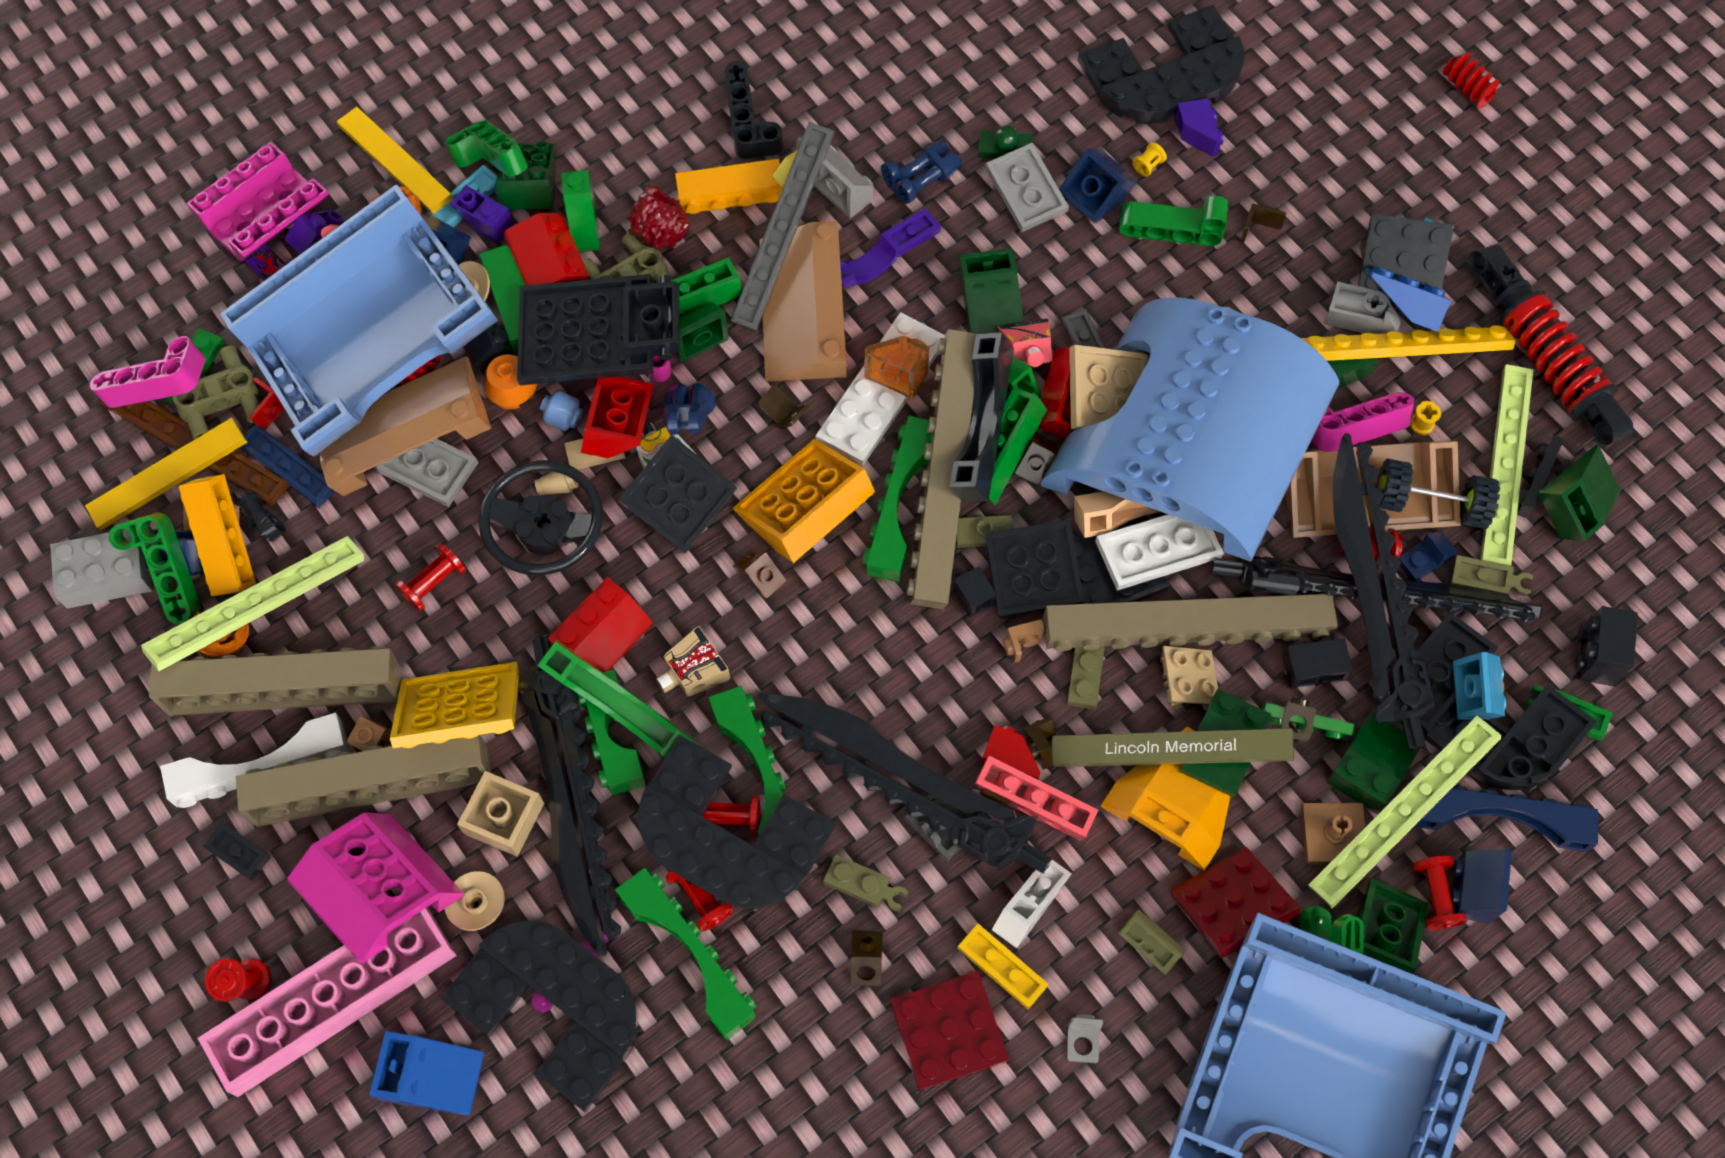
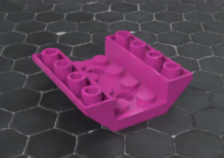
M270 142L204 191L197 194L186 204L211 235L242 262L295 223L298 216L307 214L323 202L329 195V192L314 178L307 181L292 168L286 155Z
M362 813L312 844L288 877V882L360 964L387 948V933L429 905H432L439 913L464 896L459 887L391 814ZM353 848L365 850L359 856H353L348 853ZM391 888H398L402 891L396 897H390L385 894Z

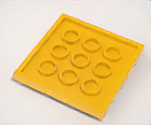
M517 662L401 680L390 735L392 748H413L418 744L430 742L439 744L449 739L462 737L470 739L481 734H502L514 729L519 680Z

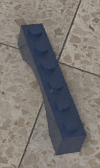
M1453 786L1414 826L1417 828L1439 830L1448 823L1465 817L1479 815L1500 816L1532 827L1547 837L1558 848L1589 852L1598 845V809L1588 808L1587 804H1558L1557 800L1549 798L1540 799L1539 801L1527 799V796L1521 794L1502 796L1497 795V792L1492 790L1473 792L1467 791V788L1463 786Z

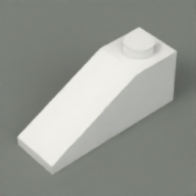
M1053 860L1044 874L1035 870L1003 909L992 930L1017 948L1035 926L1072 873Z

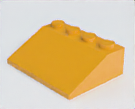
M813 439L735 505L733 509L774 550L794 563L872 496L875 490L863 467Z

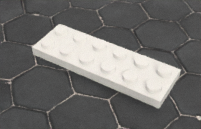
M900 312L817 433L816 440L863 466L937 357L939 339L944 338L945 335Z

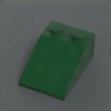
M1217 689L1197 731L1266 729L1272 714ZM1251 762L1182 764L1179 772L1234 798Z
M1371 712L1326 783L1356 802L1363 803L1364 807L1378 815L1390 801L1420 748L1418 750H1408L1404 732L1391 723L1382 722L1377 724L1375 722V714Z
M1371 878L1357 915L1364 925L1363 955L1413 974L1417 968L1428 902Z

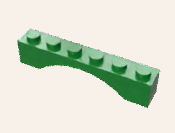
M909 416L907 424L901 425L898 441H901L900 449H894L891 460L894 470L892 474H887L884 489L888 490L886 498L881 497L878 504L877 514H881L878 523L873 522L870 539H874L872 547H866L863 557V564L867 565V575L900 583L907 558V545L901 535L897 521L898 504L909 481L922 467L928 464V460L924 459L926 443H931L932 433H927L929 420Z
M559 640L554 642L537 665L559 682L609 714L665 758L679 735L701 746L700 742Z
M741 685L708 698L720 733L732 739L746 751L762 777L765 790L763 817L758 828L759 836L783 796L781 790L786 789L781 773H774L771 763L776 761L770 745L765 747L761 737L766 736L761 720L755 721L751 712L756 710L750 693L745 695Z
M643 868L615 889V891L636 921L649 923L666 930L680 940L692 953L704 977L707 1016L727 1041L756 1019L753 1009L757 1006L747 992L741 995L734 985L738 981L728 968L724 970L720 968L716 962L720 957L709 943L704 946L699 940L698 936L701 935V932L691 919L687 922L680 915L683 908L675 897L667 898L662 891L666 886L655 872L650 875L646 868Z

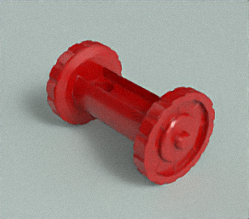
M442 543L436 546L440 556L410 583L406 584L401 580L395 583L407 602L409 601L420 612L425 608L421 599L453 570L460 575L466 572V568L457 556Z
M753 795L751 804L710 803L703 818L717 825L749 826L751 835H758V828L762 817L760 812V796Z
M1451 856L1430 857L1413 863L1414 872L1426 873L1435 912V917L1425 921L1426 929L1429 930L1453 928L1468 922L1465 914H1457L1453 911L1444 871L1455 864Z
M669 871L665 878L668 883L674 884L679 882L702 917L696 924L700 932L714 928L733 913L734 908L732 905L727 903L720 906L715 896L694 884H689L686 879L674 872Z
M221 959L213 963L206 973V990L211 997L223 1002L235 1000L237 997L246 1000L258 999L270 987L272 980L271 971L267 964L259 959H245L240 963L235 959Z

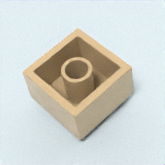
M485 771L457 825L465 835L518 857L544 802L539 793Z

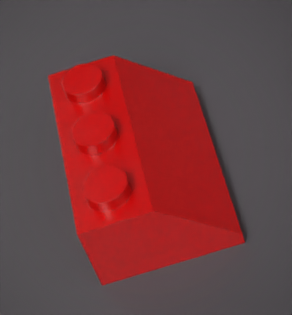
M538 213L504 231V237L525 286L581 281L589 278V274L562 213Z
M1070 347L1055 349L1040 399L1047 412L1038 426L1053 436L1065 439L1071 432L1076 430L1071 429Z
M619 376L598 378L584 430L581 453L609 459L640 446L654 384Z
M607 577L549 636L548 641L552 646L556 640H559L597 669L606 672L653 625V622L626 591Z

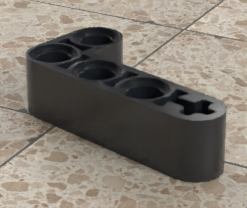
M740 61L730 62L725 67V79L736 155L742 159L778 155L783 149L781 126L771 121L755 123L747 66Z

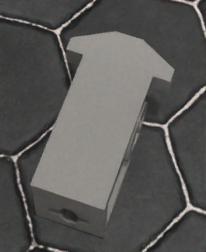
M1337 282L1326 325L1359 333L1384 334L1390 331H1399L1401 324L1399 317L1389 298L1383 292Z

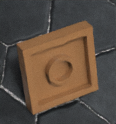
M1363 803L1302 804L1301 814L1306 865H1329L1365 828Z

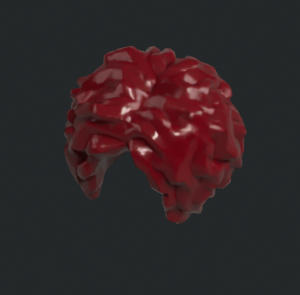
M656 186L646 187L644 192L638 197L639 200L632 206L630 215L627 217L628 221L631 222V228L628 229L630 235L638 236L640 241H644L645 244L653 246L657 250L673 248L677 242L683 239L689 229L690 222L687 219L688 216L685 214V210L682 208L679 200L671 198L666 193H662L661 189Z

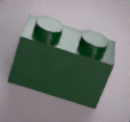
M710 302L706 305L697 306L692 312L680 317V350L675 354L681 363L729 340L726 315L723 308Z

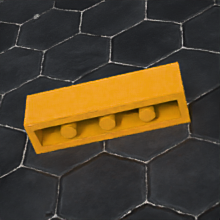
M779 159L675 173L680 204L685 210V214H696L701 211L723 210L729 207H747L752 204L777 202L783 188L772 175L779 167L780 161Z
M225 475L199 478L179 485L181 500L186 509L189 527L194 536L197 553L202 563L205 580L211 596L237 593L255 585L256 581Z

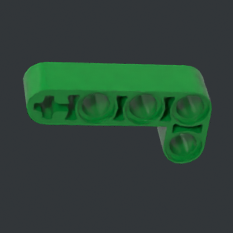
M487 120L478 121L452 135L445 141V145L458 168L466 167L481 158L486 159L507 176L518 175L528 167L517 141Z
M1210 196L1205 199L1202 209L1143 202H1126L1121 206L1119 232L1127 237L1216 246L1222 242L1225 233L1228 201L1221 196Z
M153 513L112 527L108 537L109 542L115 549L127 550L141 546L165 616L171 623L180 625L193 618L196 613H200V601L174 527L167 515ZM151 521L158 527L157 534L150 528ZM124 529L129 531L131 535L130 541L126 540L123 536ZM160 549L166 551L168 555L167 561L161 558ZM170 576L176 579L177 588L171 586L169 582Z

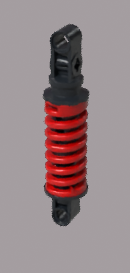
M1494 244L1471 252L1468 258L1470 269L1483 283L1486 291L1494 298L1497 307L1505 312L1500 323L1510 331L1513 338L1519 339V346L1523 350H1527V356L1531 361L1536 362L1535 367L1539 372L1544 373L1545 381L1553 384L1552 390L1556 395L1561 396V403L1566 406L1572 420L1582 418L1594 433L1598 442L1603 445H1609L1629 437L1633 433V422L1613 398L1618 392L1617 386L1612 384L1606 375L1599 378L1602 374L1600 367H1593L1586 371L1592 365L1594 359L1591 355L1577 359L1585 351V346L1583 344L1572 345L1577 336L1573 332L1564 334L1568 328L1566 321L1555 322L1560 314L1557 310H1550L1554 305L1548 299L1547 293L1544 290L1533 292L1529 281L1523 278L1519 269L1511 262L1501 246Z

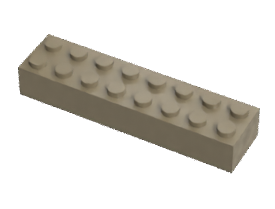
M373 646L369 650L343 648L340 652L312 650L308 654L286 651L282 652L281 655L275 656L255 653L251 657L242 658L235 655L222 656V659L195 657L192 661L179 660L161 671H158L152 664L149 697L168 716L397 702L403 669L392 651L383 646Z
M481 735L470 739L463 737L449 739L439 744L433 742L418 744L413 748L371 746L363 752L344 751L337 753L336 757L327 759L313 757L307 759L306 763L301 764L282 763L269 770L250 769L245 774L236 776L238 811L255 827L475 785L479 783L485 771L491 773L488 747Z

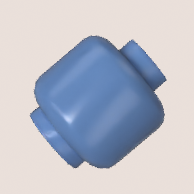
M560 390L554 392L552 396L546 395L540 406V410L544 411L543 421L561 431H567L570 427L574 429L583 412V409L580 408V401L577 398Z

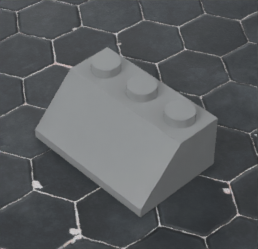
M803 137L796 139L797 150ZM830 145L814 187L851 219L873 201V184L868 177L862 176L857 172L850 161L844 160L838 155L835 148Z

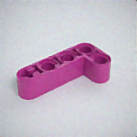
M181 336L170 343L164 359L103 371L91 380L90 388L109 408L185 394L196 387L204 366L205 357L188 337Z
M1397 392L1336 412L1328 407L1311 443L1321 451L1334 452L1339 449L1340 440L1345 433L1350 434L1352 445H1356L1359 442H1365L1405 429L1411 424L1414 398L1410 394Z

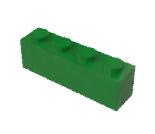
M504 245L479 253L484 268L488 272L490 286L513 352L517 354L520 286H525L509 246Z
M729 257L671 280V282H677L680 287V317L692 312L697 306L706 305L710 302L719 306L740 297L742 293L740 277Z
M1016 387L1013 388L1005 402L989 501H985L992 505H996L1047 412L1046 407L1037 395Z

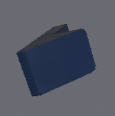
M1442 532L1428 533L1419 545L1399 557L1401 561L1400 568L1411 581H1418L1452 560L1456 555H1459V552Z

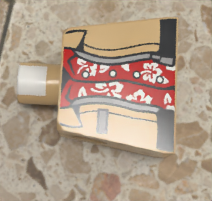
M698 626L664 655L665 664L669 671L657 677L656 681L664 693L679 685L688 697L728 681L730 674L729 669L700 626Z

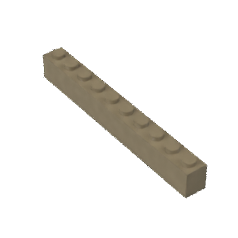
M948 329L945 337L939 339L937 354L942 355L941 364H936L934 380L938 381V388L933 390L931 397V406L935 407L934 417L930 416L927 433H932L931 443H926L924 459L928 460L927 470L923 469L920 486L925 487L924 497H919L917 513L921 514L920 524L916 523L914 530V540L918 541L917 551H912L910 568H915L913 579L909 578L907 585V595L911 596V605L944 610L949 600L961 499L949 488L953 462L964 447L970 429L974 397L972 355L976 338L975 333Z
M1325 594L1046 606L1043 614L1046 649L1054 648L1056 651H1068L1074 647L1096 650L1101 646L1123 649L1129 647V645H1141L1144 648H1151L1158 644L1168 643L1170 646L1177 647L1191 642H1198L1199 645H1210L1216 641L1238 644L1244 640H1255L1257 643H1265L1272 639H1283L1284 641L1292 642L1312 637V640H1320L1330 637L1338 626L1333 595L1327 596Z

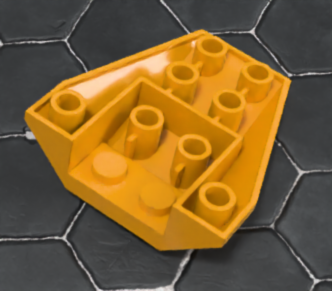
M1186 727V728H1185L1184 730H1182L1181 732H1195V731L1192 730V729L1189 728V727ZM1182 764L1137 765L1117 780L1101 804V807L1124 822H1127L1129 817H1132L1180 847L1181 850L1178 855L1204 871L1220 846L1230 796L1180 773L1179 770Z

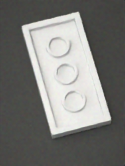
M1169 514L1099 535L1095 540L1117 590L1213 561L1214 557L1222 558L1224 554L1213 530Z

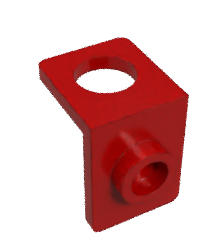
M255 377L253 381L268 395L249 418L257 426L266 430L273 420L279 416L284 407L274 390Z

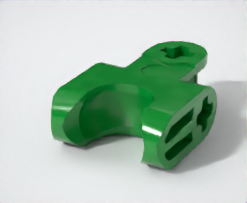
M1311 905L1302 911L1300 915V930L1363 954L1364 925L1358 917L1348 914L1337 918L1331 926V915L1325 908Z

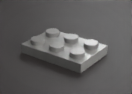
M1032 143L986 163V171L1021 232L1068 212V204Z
M434 439L378 465L376 469L378 473L449 507L477 466L478 461L475 457L443 441Z

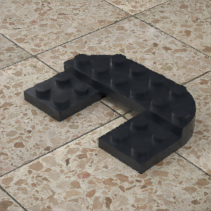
M1214 5L1170 20L1168 22V29L1185 56L1143 71L1124 38L1078 54L1077 61L1106 108L1120 118H1123L1125 115L1137 119L1136 123L1156 124L1168 121L1169 115L1176 112L1178 103L1206 98L1216 103L1229 95L1235 88L1242 71L1244 47L1239 36L1233 37Z
M1451 612L1419 648L1425 656L1423 660L1426 661L1437 705L1420 719L1424 739L1440 752L1473 720L1457 719L1453 661L1481 652L1494 654L1498 649L1496 645ZM1547 684L1510 730L1495 718L1482 719L1501 734V739L1467 773L1478 781L1498 789L1524 790L1535 787L1549 779L1564 764L1597 721Z
M679 735L651 784L646 786L640 800L638 823L646 848L665 868L729 905L754 910L785 901L802 886L837 824L783 794L754 846L703 818L704 813L729 773L732 764Z
M520 921L505 925L491 933L478 945L480 947L479 951L440 998L489 1037L529 987L570 1017L575 1023L536 1071V1074L586 1113L624 1064L635 1045L639 1028L635 998L625 981L616 971L561 929L539 921Z

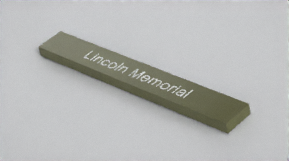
M1293 729L1052 736L1053 767L1294 761Z

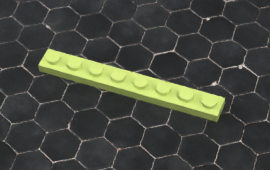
M1506 364L1502 371L1490 478L1499 481L1500 491L1498 494H1500V499L1497 500L1499 505L1498 509H1495L1496 515L1495 518H1492V524L1489 525V528L1483 530L1480 560L1511 566L1533 369Z
M346 536L142 644L143 653L155 668L161 671L363 562L364 555L351 539Z
M1476 716L1308 885L1309 888L1328 906L1333 908L1501 739V734L1480 717Z

